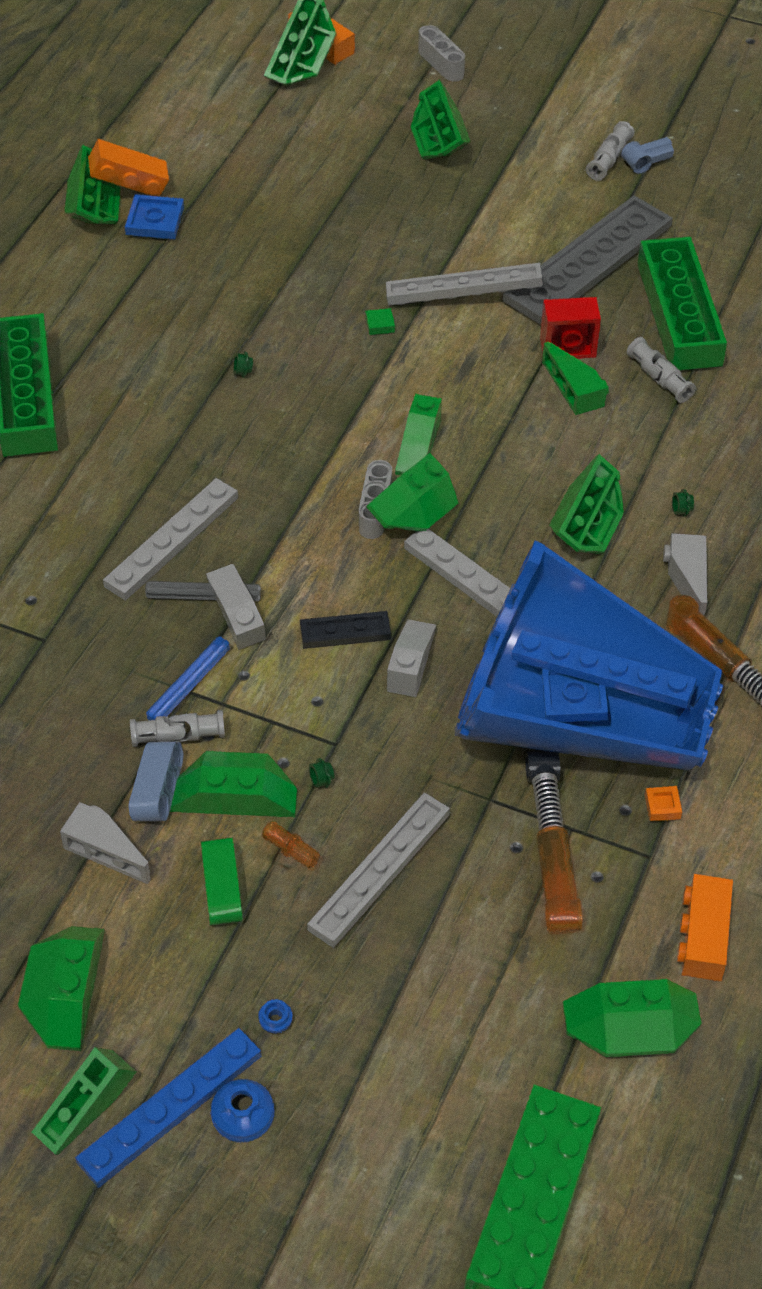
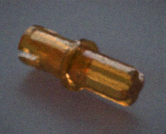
M270 821L262 831L263 838L280 848L281 853L285 857L291 856L307 868L315 867L318 864L319 852L301 841L300 835L297 833L291 834L278 825L276 821Z

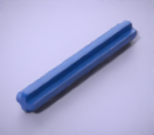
M221 636L217 637L148 709L146 712L148 721L155 720L158 716L167 717L230 650L229 642Z

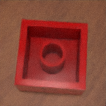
M596 297L543 300L540 331L542 353L544 343L550 342L577 359L596 358L601 324Z

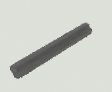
M148 581L145 587L147 598L216 600L210 584L204 582ZM245 584L253 601H260L261 586L259 584Z

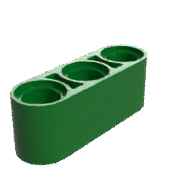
M233 837L201 841L210 926L243 922Z

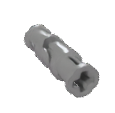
M619 121L614 126L613 133H610L601 147H599L594 155V160L587 164L586 173L593 180L601 181L605 178L607 169L614 165L616 159L621 155L623 148L626 146V142L633 138L635 131L628 122Z
M643 337L636 338L628 346L627 355L631 359L635 358L641 364V369L649 374L663 389L673 393L679 403H684L693 396L696 386L691 381L688 382L681 376V371L659 351L650 348Z
M218 710L217 714L197 715V713L171 716L170 718L158 716L155 720L136 722L135 719H130L133 747L138 746V743L170 742L171 740L178 742L196 741L200 737L215 735L225 738L222 710ZM185 722L191 727L187 734H185Z

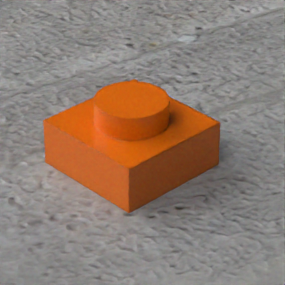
M677 786L646 788L645 800L649 821L681 819L682 808Z

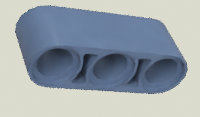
M148 742L146 744L129 800V814L133 821H165L168 818L176 782L183 764L184 753L180 742Z

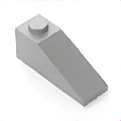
M672 533L670 544L664 545L663 562H668V575L697 621H703L707 606L706 536Z
M230 564L207 573L208 582L238 650L266 640L262 618L235 566Z
M407 620L394 646L387 669V692L417 697L436 631V625Z
M79 802L60 831L63 848L148 884L151 879L148 861L104 810L97 806L90 807Z

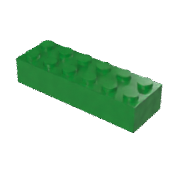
M691 236L641 241L637 265L667 360L679 370L723 366L727 341Z
M44 313L0 318V445L3 457L58 451L48 337Z
M535 1084L533 1085L466 1275L464 1289L545 1288L598 1125L601 1111L600 1106Z

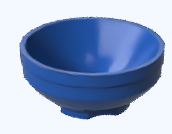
M249 1079L231 1081L221 1087L213 1098L211 1105L212 1123L216 1131L230 1141H253L265 1134L272 1125L274 1119L273 1099L268 1090L256 1081ZM244 1094L252 1099V1104L246 1110H237L231 1105L233 1098Z

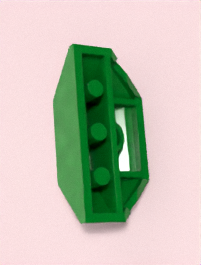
M324 0L297 1L265 71V78L286 86L318 76L337 35Z
M439 79L420 92L419 103L415 109L410 127L422 159L452 155L471 141L460 111L441 80Z
M82 145L67 180L64 213L89 224H116L119 218L121 188L119 185L90 176L88 157L92 149Z
M429 453L399 476L372 500L366 508L384 528L393 529L396 527L404 530L426 531L459 503L449 473Z
M600 454L589 463L569 486L549 524L555 534L576 552L595 554L605 552L624 514L622 491L619 485L621 480L620 472Z
M205 751L178 777L170 812L295 818L297 787L269 754Z
M71 926L31 945L18 1008L47 1048L81 1051L105 933L104 929Z
M668 979L598 983L564 1000L562 1003L566 1034L573 1039H578L584 1045L605 1057L675 1053L702 1024L696 993Z

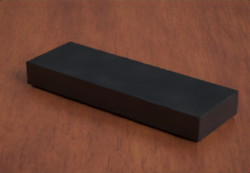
M387 611L300 619L303 649L391 640V629Z

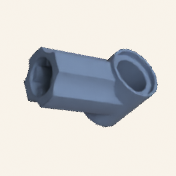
M668 137L643 145L633 141L623 148L621 157L635 173L640 174L647 171L651 164L673 157L674 150L672 142Z

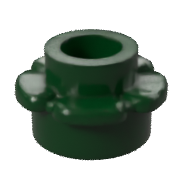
M246 351L243 354L236 353L233 365L234 374L242 375V378H244L247 373L252 372L253 358L249 357Z
M682 489L681 492H674L672 495V510L675 515L682 514L683 517L687 516L694 509V498L686 489Z
M317 758L315 763L309 764V775L313 785L316 788L322 786L328 788L331 780L335 778L331 763Z

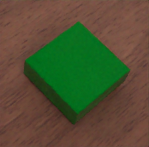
M391 308L365 311L369 335L395 333V323Z

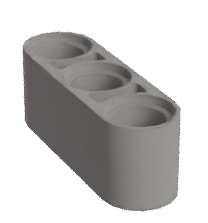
M432 25L421 27L419 29V54L445 79L449 81H460L463 79L465 67L464 52L437 27Z
M375 460L368 465L360 500L359 533L368 539L378 538L384 532V527L366 508L372 500L392 484V466L384 460Z

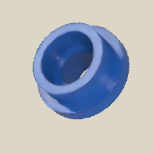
M270 1000L259 1011V1023L267 1032H283L292 1023V1010L281 1000ZM273 1015H279L281 1019L273 1021L270 1020V1017Z

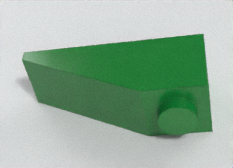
M545 342L542 363L574 414L579 415L605 407L606 395H608L609 389L607 382L601 379L597 371L554 344Z
M415 394L406 422L395 475H402L431 453L441 423L442 398Z
M94 1047L35 1126L32 1133L55 1155H59L119 1097L136 1074V1071L113 1050Z

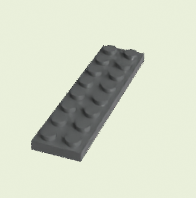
M632 196L540 265L543 286L532 289L509 290L503 293V301L541 325L543 300L579 298L635 255L640 249L641 241L654 240L670 228L673 218L638 197Z

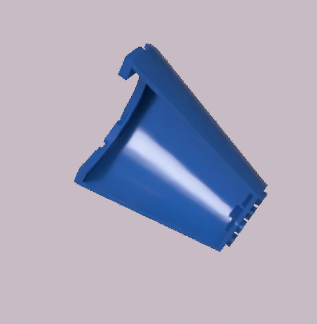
M534 541L520 568L516 583L512 584L482 650L484 654L473 672L458 714L460 722L455 726V736L465 740L686 771L691 770L695 766L701 767L708 753V750L704 747L713 732V727L709 725L718 710L715 701L720 696L723 684L720 683L722 670L538 541ZM525 630L695 677L697 682L687 709L605 686L608 720L557 722L548 720L545 717L542 668L512 660V650L521 631Z

